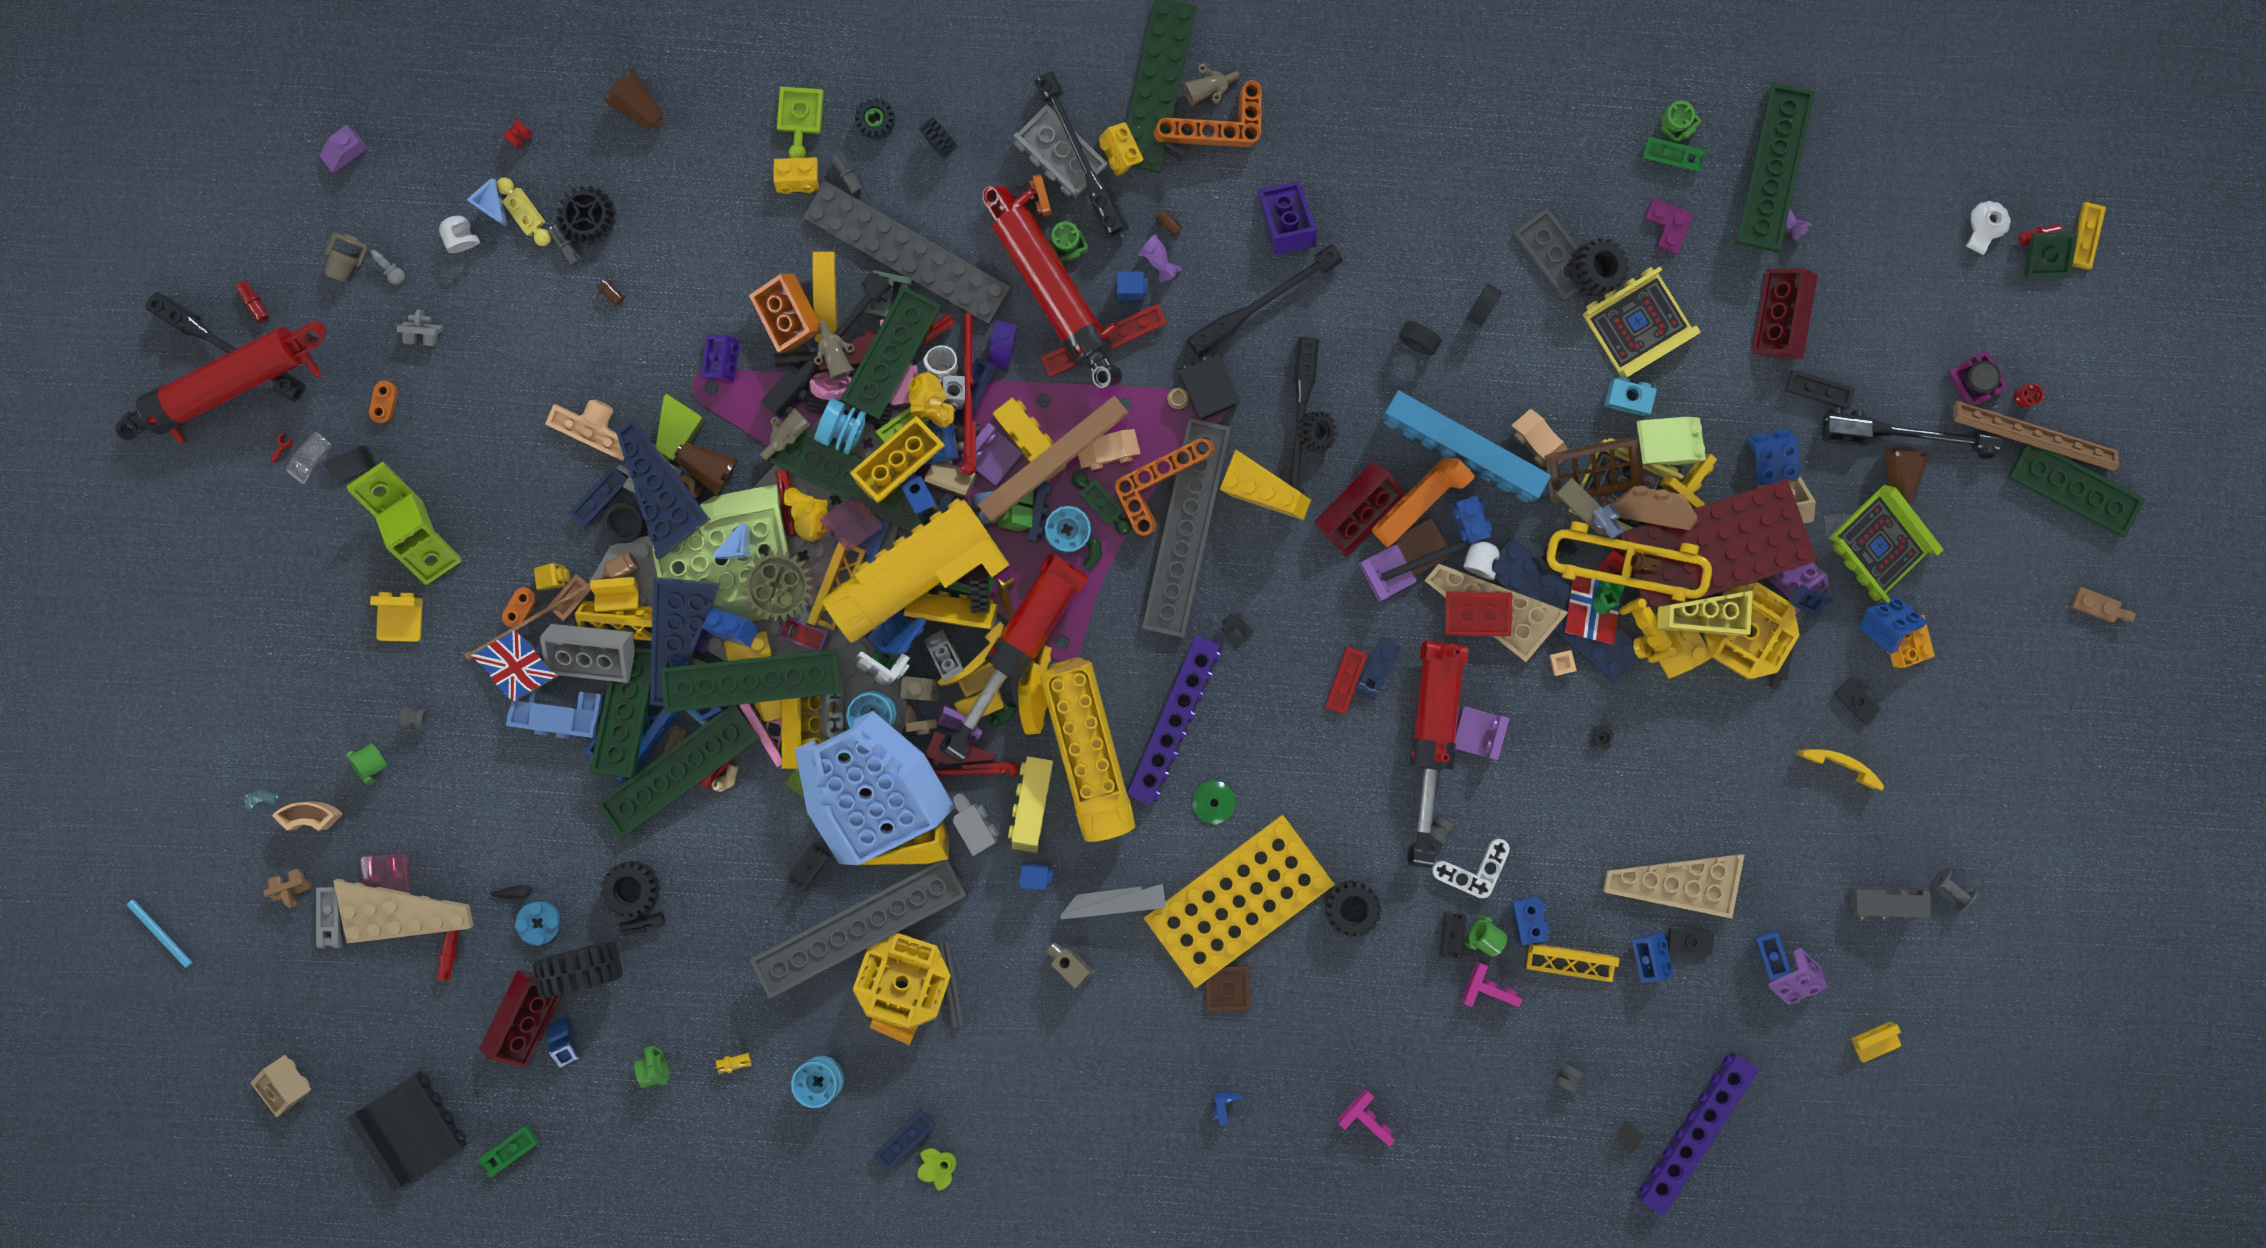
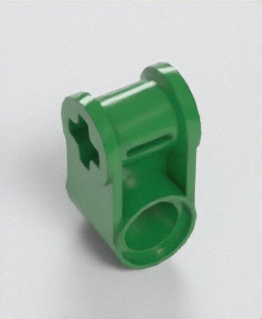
M1600 581L1592 604L1594 610L1602 615L1609 613L1612 608L1618 605L1626 586Z

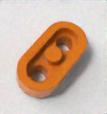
M1041 173L1033 175V180L1029 182L1031 188L1035 190L1039 201L1035 202L1038 214H1043V217L1051 216L1052 212Z
M380 381L374 387L369 416L376 423L386 424L393 418L398 395L397 387L393 383ZM383 388L387 389V393L385 395H382L381 393ZM382 409V415L378 416L377 411Z
M523 587L515 591L502 614V620L506 626L513 628L528 618L537 602V595L532 589ZM523 594L527 596V600L525 602L521 601V596ZM512 613L516 615V619L514 621L510 620V615Z

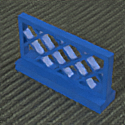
M661 706L662 710L657 716H650V707L648 708L646 718L647 730L643 733L635 773L680 713H665L664 706ZM597 734L596 738H593L584 750L591 758H593L594 752L592 750L595 748ZM615 777L618 781L624 783L629 780V778Z

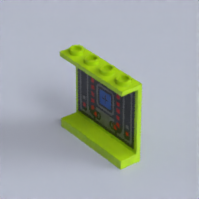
M1883 485L1828 538L1833 544L1832 549L1845 559L1844 564L1856 573L1858 582L1868 588L1869 596L1877 602L1882 601L1885 603L1891 601L1886 593L1927 553L1938 556L1944 550L1897 488Z

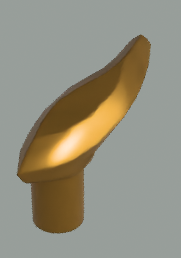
M1009 577L1004 581L998 579L997 589L1001 601L1012 618L1014 611L1011 604V596L1007 589L1016 584L1013 577Z

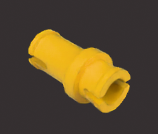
M749 1052L733 1057L728 1055L722 1060H716V1066L719 1068L718 1073L727 1072L729 1074L733 1070L752 1066Z

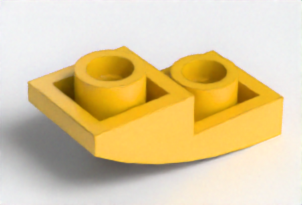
M999 690L982 717L1006 706ZM982 691L978 692L975 696L957 701L954 704L957 712L966 717Z

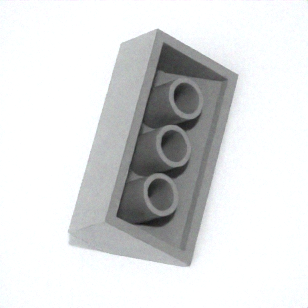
M550 624L540 636L544 663L555 674L624 683L629 682L635 654L632 632Z

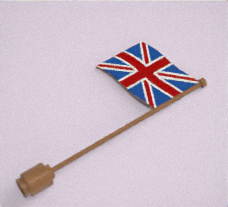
M622 553L605 563V574L595 580L624 578L635 572L638 562L632 553ZM590 583L474 651L466 652L465 657L467 660L474 658L486 669L499 689L513 701H517L555 679L559 675L546 666L532 645L516 630L590 588Z

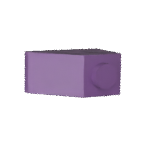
M345 125L328 138L319 156L334 174L368 149V147L356 131Z

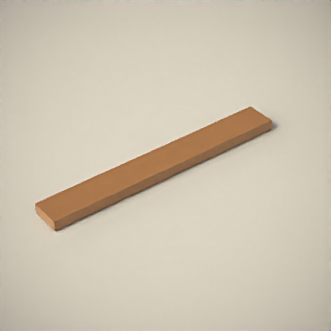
M1113 396L978 504L979 508L993 523L1129 414L1128 411Z
M1956 401L1953 405V418L1955 422L2116 471L2119 467L2117 450L1960 401Z

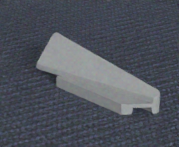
M1163 884L1146 889L1137 886L1077 894L1060 917L1061 919L1166 908Z

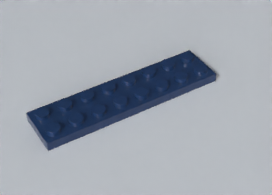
M1511 537L1499 551V560H1493L1492 571L1496 573L1494 580L1503 588L1568 611L1571 587L1553 571L1545 575L1532 560L1535 556L1516 539ZM1567 613L1553 631L1615 683L1637 658L1633 646L1634 641L1617 627L1614 645L1566 633Z

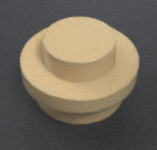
M1174 388L1168 393L1167 401L1172 408L1183 409L1188 404L1189 396L1184 389Z

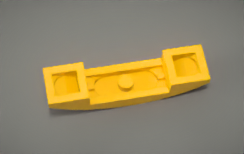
M999 622L985 636V639L990 644L963 669L964 671L945 682L941 678L937 683L941 687L948 686L965 679L977 671L986 662L985 657L997 638L1002 634L1004 625Z
M1818 749L1797 751V755L1814 763L1823 764L1826 758L1858 772L1857 782L1872 789L1883 791L1884 785L1879 778L1865 765L1849 756L1834 751Z

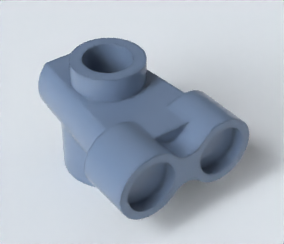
M1611 504L1599 507L1593 512L1595 516L1593 518L1594 523L1600 529L1604 528L1611 539L1617 538L1624 532L1621 526L1615 522L1620 518V515Z

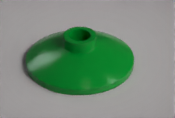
M1208 781L1196 789L1192 799L1193 810L1200 820L1209 824H1219L1226 821L1232 815L1235 809V796L1226 784L1219 781ZM1212 799L1218 800L1216 807L1210 805Z

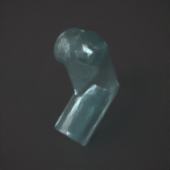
M258 789L245 796L244 805L247 809H254L261 801L275 805L278 795Z

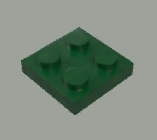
M2075 232L2031 234L2025 276L2028 278L2070 276L2078 234Z

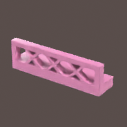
M752 703L739 705L751 726L760 736L761 742L777 767L782 765V752L779 749L782 741V719L767 721L765 726L762 717L758 715L757 709L753 707ZM770 722L779 724L781 727L779 737L769 733L768 727Z

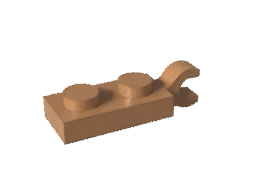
M2083 587L2077 588L2071 604L2073 609L2110 623H2115L2116 618L2124 622H2133L2136 616L2134 612L2120 609L2122 602Z

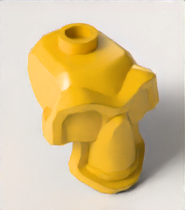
M929 372L920 373L913 378L908 386L909 402L911 405L910 413L919 419L929 417L934 424L943 428L948 427L954 420V407L943 402L946 400L947 394L942 389L938 378Z
M796 488L787 489L784 493V503L792 506L791 514L794 519V529L797 535L805 541H817L823 538L828 530V501L813 498V496L801 493Z

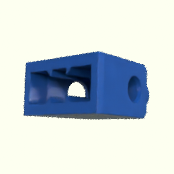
M913 473L904 481L905 484L901 487L914 512L923 524L929 522V518L935 513L941 512L921 476L916 477L915 473Z

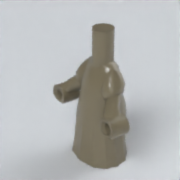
M1201 64L1198 67V73L1200 75L1206 74L1208 77L1184 82L1183 89L1192 107L1213 96V103L1218 104L1222 94L1227 91L1228 84L1239 80L1240 75L1238 71L1224 76L1218 71H1211L1205 64Z
M826 321L818 323L822 337L818 343L819 351L814 359L815 364L820 366L824 363V354L830 380H837L853 373L855 370L850 365L842 347L848 353L855 352V347L842 341L838 335L830 333Z
M795 408L783 423L777 417H773L770 421L773 430L770 436V445L760 455L767 460L775 451L784 450L787 444L794 443L795 439L811 424Z

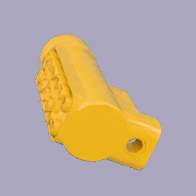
M959 499L954 500L948 505L949 510L943 514L940 511L929 518L931 522L926 526H923L921 523L911 530L913 534L906 539L902 536L892 543L895 546L889 551L883 549L874 556L876 558L875 561L870 564L867 561L856 568L858 572L854 574L855 577L845 583L843 582L842 586L821 599L826 610L851 644L871 630H875L884 621L939 583H942L947 588L980 564L984 566L991 578L1010 565L965 499L962 501Z
M1076 657L1051 664L1046 671L1041 673L1040 679L1083 838L1087 842H1095L1128 833L1135 828L1133 811L1124 785L1092 662Z

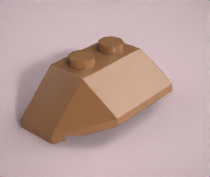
M1634 486L1611 504L1619 513L1620 518L1685 530H1691L1697 521V515L1683 494L1672 493L1667 490H1654L1645 486Z

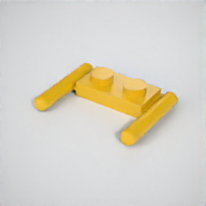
M1639 599L1620 607L1619 613L1621 615L1635 611L1633 615L1637 626L1643 630L1648 644L1657 652L1648 657L1650 663L1676 655V649L1670 647L1672 643L1665 631L1657 629V618L1650 607L1646 608L1647 603L1645 599Z

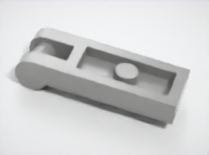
M317 887L316 946L317 948H326V946L341 948L343 942L341 936V915L335 887ZM326 931H331V937L326 936Z

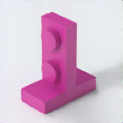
M1476 961L1461 1002L1472 1007L1478 991L1520 1007L1522 998L1517 996V991L1508 987L1505 990L1497 988V983L1488 979L1482 982L1488 966Z
M1365 1088L1341 1114L1337 1122L1346 1130L1358 1118L1390 1147L1395 1141L1392 1136L1393 1131L1385 1123L1381 1126L1375 1121L1377 1116L1368 1108L1366 1111L1364 1110L1374 1099L1373 1094Z

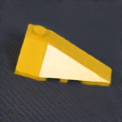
M766 631L756 633L750 648L729 641L724 642L728 661L772 656ZM781 700L753 703L764 722L782 718Z

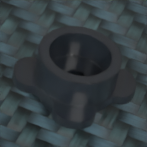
M1595 726L1592 729L1593 737L1590 739V745L1592 747L1600 746L1604 750L1609 749L1612 736L1614 735L1613 731Z

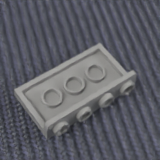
M1046 104L1018 133L1016 132L1013 135L1014 145L1021 152L1025 150L1030 155L1029 159L1035 166L1043 167L1046 170L1044 174L1052 182L1056 180L1061 185L1060 189L1066 196L1069 197L1071 195L1076 199L1087 188L1085 173L1057 114ZM1075 132L1092 170L1098 176L1108 166V163Z

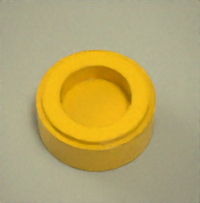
M1647 637L1635 638L1633 646L1637 657L1640 659L1650 657L1652 647L1648 644Z

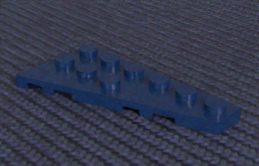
M632 418L617 430L616 434L629 468L628 472L634 484L635 494L643 519L646 521L649 531L648 535L653 543L656 559L660 560L711 519L638 422Z
M655 577L653 579L650 705L664 706L660 669L689 666L703 631L702 627L721 583Z

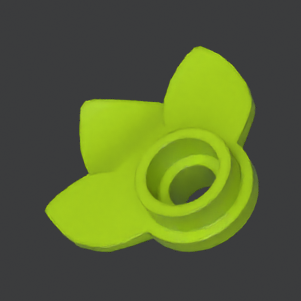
M933 1148L923 1150L920 1156L925 1163L919 1168L917 1177L924 1182L934 1181L938 1191L945 1189L951 1183L952 1172L957 1166L955 1156L948 1152L940 1153ZM942 1161H945L948 1164V1167L944 1166L942 1164Z

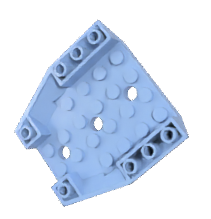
M874 711L855 719L853 728L817 745L816 741L812 740L795 749L807 813L839 864L860 865L935 828L955 808L925 754ZM848 753L851 757L847 761H842L838 758V755ZM863 788H868L872 791L869 796H863L859 792ZM889 823L893 828L889 831H884L881 829V825Z

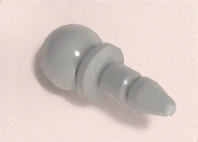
M375 250L371 251L374 260L385 269L383 274L387 275L389 282L394 285L402 284L405 280L404 271L396 268L395 263L390 265L383 258L382 254Z

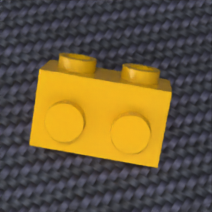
M1125 122L1108 127L1098 138L1100 147L1104 150L1109 165L1116 177L1123 175L1132 165L1141 163L1144 160Z
M817 157L774 159V185L776 191L783 194L819 191Z

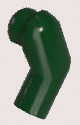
M1090 537L1086 542L1090 555L1082 563L1089 570L1102 557L1101 542L1094 537Z
M1008 702L1004 710L992 712L987 719L988 724L993 727L1007 724L1017 709L1016 704Z

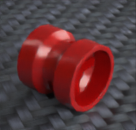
M516 119L513 127L510 130H506L502 135L519 150L523 146V141L529 139L533 133Z
M2028 384L2020 387L2014 393V401L2022 408L2036 405L2043 399V389L2037 384Z

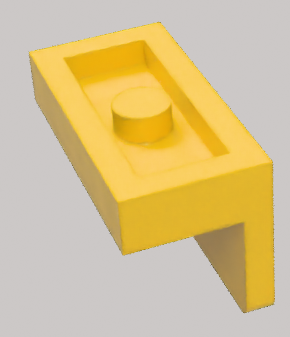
M634 577L590 580V589L595 595L594 610L597 613L639 609V584Z
M1887 1022L1851 1038V1041L1860 1061L1864 1063L1901 1047L1897 1036L1901 1031L1898 1024Z

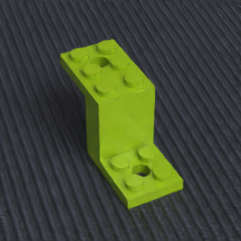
M381 462L346 486L348 491L375 516L386 548L425 585H428L462 562L461 557L434 531L423 501L384 462ZM377 487H385L381 492H374V489ZM428 556H436L431 561L425 560Z

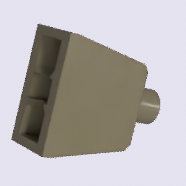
M901 676L898 698L939 701L940 685L937 683L939 680Z
M1055 942L1046 951L1054 959L1051 965L1075 989L1082 988L1095 973L1070 948L1063 950ZM1067 958L1070 960V965L1068 967H1066L1064 964V961Z

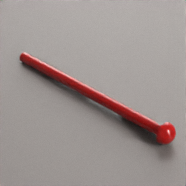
M971 313L964 314L963 465L959 469L965 476H970L976 471V421L972 422V395L970 385H974L972 378L973 315Z
M1013 761L962 764V768L934 769L937 777L1010 774L1011 778L1018 774L1019 766Z

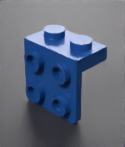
M1779 429L1776 433H1758L1754 437L1747 438L1748 447L1755 452L1756 482L1759 485L1773 484L1788 479V481L1795 480L1800 477L1799 439L1790 430Z
M1897 597L1890 598L1891 601L1889 603L1882 602L1868 608L1859 626L1861 631L1890 654L1897 652L1905 635L1924 627L1927 623L1919 613L1915 612Z
M899 611L875 630L868 632L864 638L881 654H903L911 647V641L914 637L923 631V625L926 620L924 618H907Z

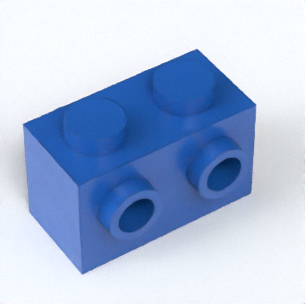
M1474 496L1453 504L1452 512L1455 520L1459 522L1461 528L1459 529L1462 541H1465L1466 545L1491 537L1492 527L1489 520H1485L1483 514L1485 506L1482 499L1479 500L1478 496Z
M1537 896L1510 900L1518 943L1523 946L1548 941L1547 935L1550 934L1548 922H1544L1543 913H1545L1543 900H1540Z
M1664 932L1644 934L1632 939L1641 983L1657 982L1673 975V965L1669 958L1668 943Z

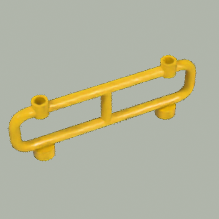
M1572 521L1570 530L1557 531L1549 541L1547 550L1548 565L1553 570L1563 573L1562 577L1575 580L1576 576L1670 594L1672 595V600L1685 602L1686 598L1697 599L1702 597L1710 585L1712 576L1711 564L1706 558L1698 555L1699 546L1694 544L1681 543L1679 552L1587 534L1589 525ZM1562 538H1568L1627 550L1622 576L1558 563L1555 559L1558 542ZM1638 552L1699 564L1703 568L1700 587L1696 590H1690L1683 587L1630 578L1632 572L1631 558Z

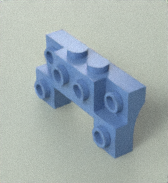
M539 688L517 701H511L506 726L532 729L534 734L547 735L548 732L556 733L555 737L569 738V735L596 738L598 717L601 716L604 695L579 692L577 708L537 703Z

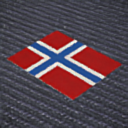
M1576 576L1575 580L1572 581L1565 632L1614 645L1619 603L1609 613L1598 614L1592 604L1600 580Z

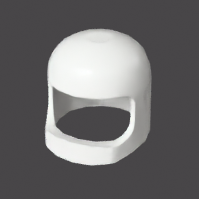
M451 216L441 222L439 232L448 253L462 252L480 243L478 237L471 234L470 223L465 217Z
M940 345L933 347L927 352L923 359L927 372L935 375L940 383L943 375H957V357L953 349Z
M1485 541L1473 543L1468 550L1463 568L1484 579L1494 580L1496 573L1492 571V563L1494 559L1499 560L1498 548Z

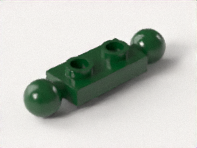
M1078 470L1074 472L1071 476V482L1075 487H1082L1084 489L1079 495L1108 526L1114 522L1117 533L1120 535L1129 534L1132 530V524L1129 519L1120 517L1124 510L1096 480L1089 483L1088 475L1084 471Z

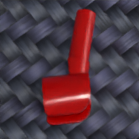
M284 433L277 437L279 446L270 459L274 463L285 448L293 446L291 438L286 443H283V440L286 438Z

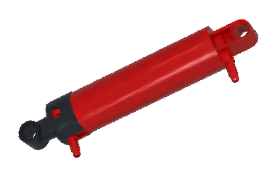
M1005 186L986 187L982 198L995 219L992 228L1058 334L1075 366L1083 367L1088 365L1093 372V382L1099 388L1119 384L1122 379V372L1118 366L1110 362L1106 354L1112 347L1109 336L1115 332L1118 325L1112 323L1103 329L1031 212L1025 206V203L1035 194V190L1030 188L1020 197L1014 199L1009 189Z
M312 321L294 331H290L286 327H280L164 386L161 385L139 396L136 401L137 410L125 413L116 424L115 432L124 440H133L138 434L148 429L159 435L170 432L174 439L182 445L186 440L177 427L183 425L184 422L303 363L315 377H320L322 373L308 351L322 343L327 334V329L319 321ZM310 332H315L318 337L312 336Z

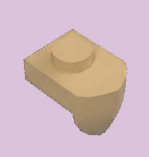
M910 705L907 706L904 715L905 732L916 731L917 735L930 733L929 729L937 728L936 719L917 722L912 707Z

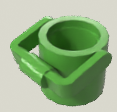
M1683 100L1676 101L1662 114V127H1660V130L1671 142L1679 144L1696 132V129L1700 126L1701 119L1695 114V110L1689 102ZM1681 133V135L1677 138L1673 135Z
M1064 221L1055 225L1052 230V242H1050V245L1057 256L1056 251L1066 254L1059 258L1062 264L1081 257L1080 255L1088 252L1089 249L1081 230H1078L1074 224ZM1081 239L1084 247L1077 249V247L1079 246V241Z
M372 743L356 753L350 751L346 754L357 775L369 786L376 781L373 775L387 767L382 755Z
M1479 915L1463 944L1475 951L1478 948L1487 955L1494 957L1505 948L1507 934L1493 925L1491 918Z
M653 1045L645 1048V1058L634 1063L639 1085L641 1088H647L656 1084L666 1085L670 1074L663 1051Z

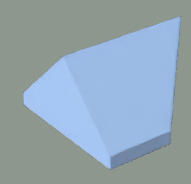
M490 179L473 193L467 201L503 226H507L508 220L505 205L502 203L503 196L497 191V181Z
M742 522L712 555L718 559L751 558L749 526Z

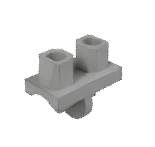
M417 309L415 315L408 316V321L413 322H403L402 325H397V332H402L403 343L415 344L417 343V334H423V345L434 346L438 342V334L443 332V325L424 324L431 323L432 319L425 316L423 310Z

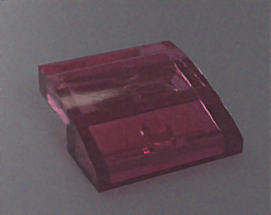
M855 495L819 519L829 534L837 538L847 553L883 527L876 516Z
M408 852L361 857L364 886L382 887L411 893L410 895H412Z

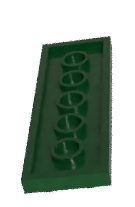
M902 286L846 388L841 401L860 411L866 412L867 415L880 421L942 308L941 305Z
M2026 443L2007 477L2122 538L2127 536L2145 501V498L2058 453Z
M635 647L628 683L608 682L590 773L634 779L650 703L651 649Z

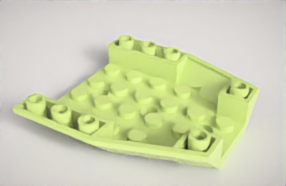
M778 484L713 496L701 503L700 506L711 520L660 560L656 559L653 546L657 577L721 583L711 608L747 618L751 622L765 619L766 613L757 616L759 609L750 610L753 603H745L749 595L742 594L743 591L747 590V586H743L741 583L748 582V579L743 574H750L751 571L747 566H755L753 559L761 561L759 550L762 545H769L775 556L778 550H782L783 556L788 551L780 512L781 501ZM742 522L746 523L749 526L751 558L728 559L725 565L720 566L712 554ZM677 562H682L685 566L681 574L674 572L673 567ZM769 566L766 569V575L769 578H773L776 574V569L774 566ZM782 567L780 579L783 573L785 572V567ZM793 573L787 576V582L790 585L795 584ZM780 580L778 583L774 582L773 586L776 587V592L778 589L783 588ZM762 587L759 591L762 599H766L769 596L767 587ZM776 592L771 600L772 605L775 603ZM786 593L780 597V602L783 606H787L790 602V596Z

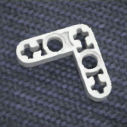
M1503 839L1492 840L1476 875L1442 860L1434 863L1432 874L1436 879L1478 898H1487L1492 893L1509 854V845ZM1501 842L1504 851L1498 853L1496 858L1501 859L1498 862L1489 858V855L1495 856L1496 850L1494 845H1499ZM1493 862L1496 865V871L1489 875L1485 872L1484 868L1487 863ZM1446 865L1445 870L1451 873L1453 868L1456 869L1452 874L1451 882L1448 881L1450 876L1442 874L1441 877L1438 876L1437 867ZM1460 873L1466 874L1468 878L1467 883L1462 886L1456 882V877ZM1473 877L1476 878L1473 881L1478 885H1482L1483 882L1485 883L1486 892L1482 891L1481 894H1478L1479 890L1471 886V890H1468L1472 884Z

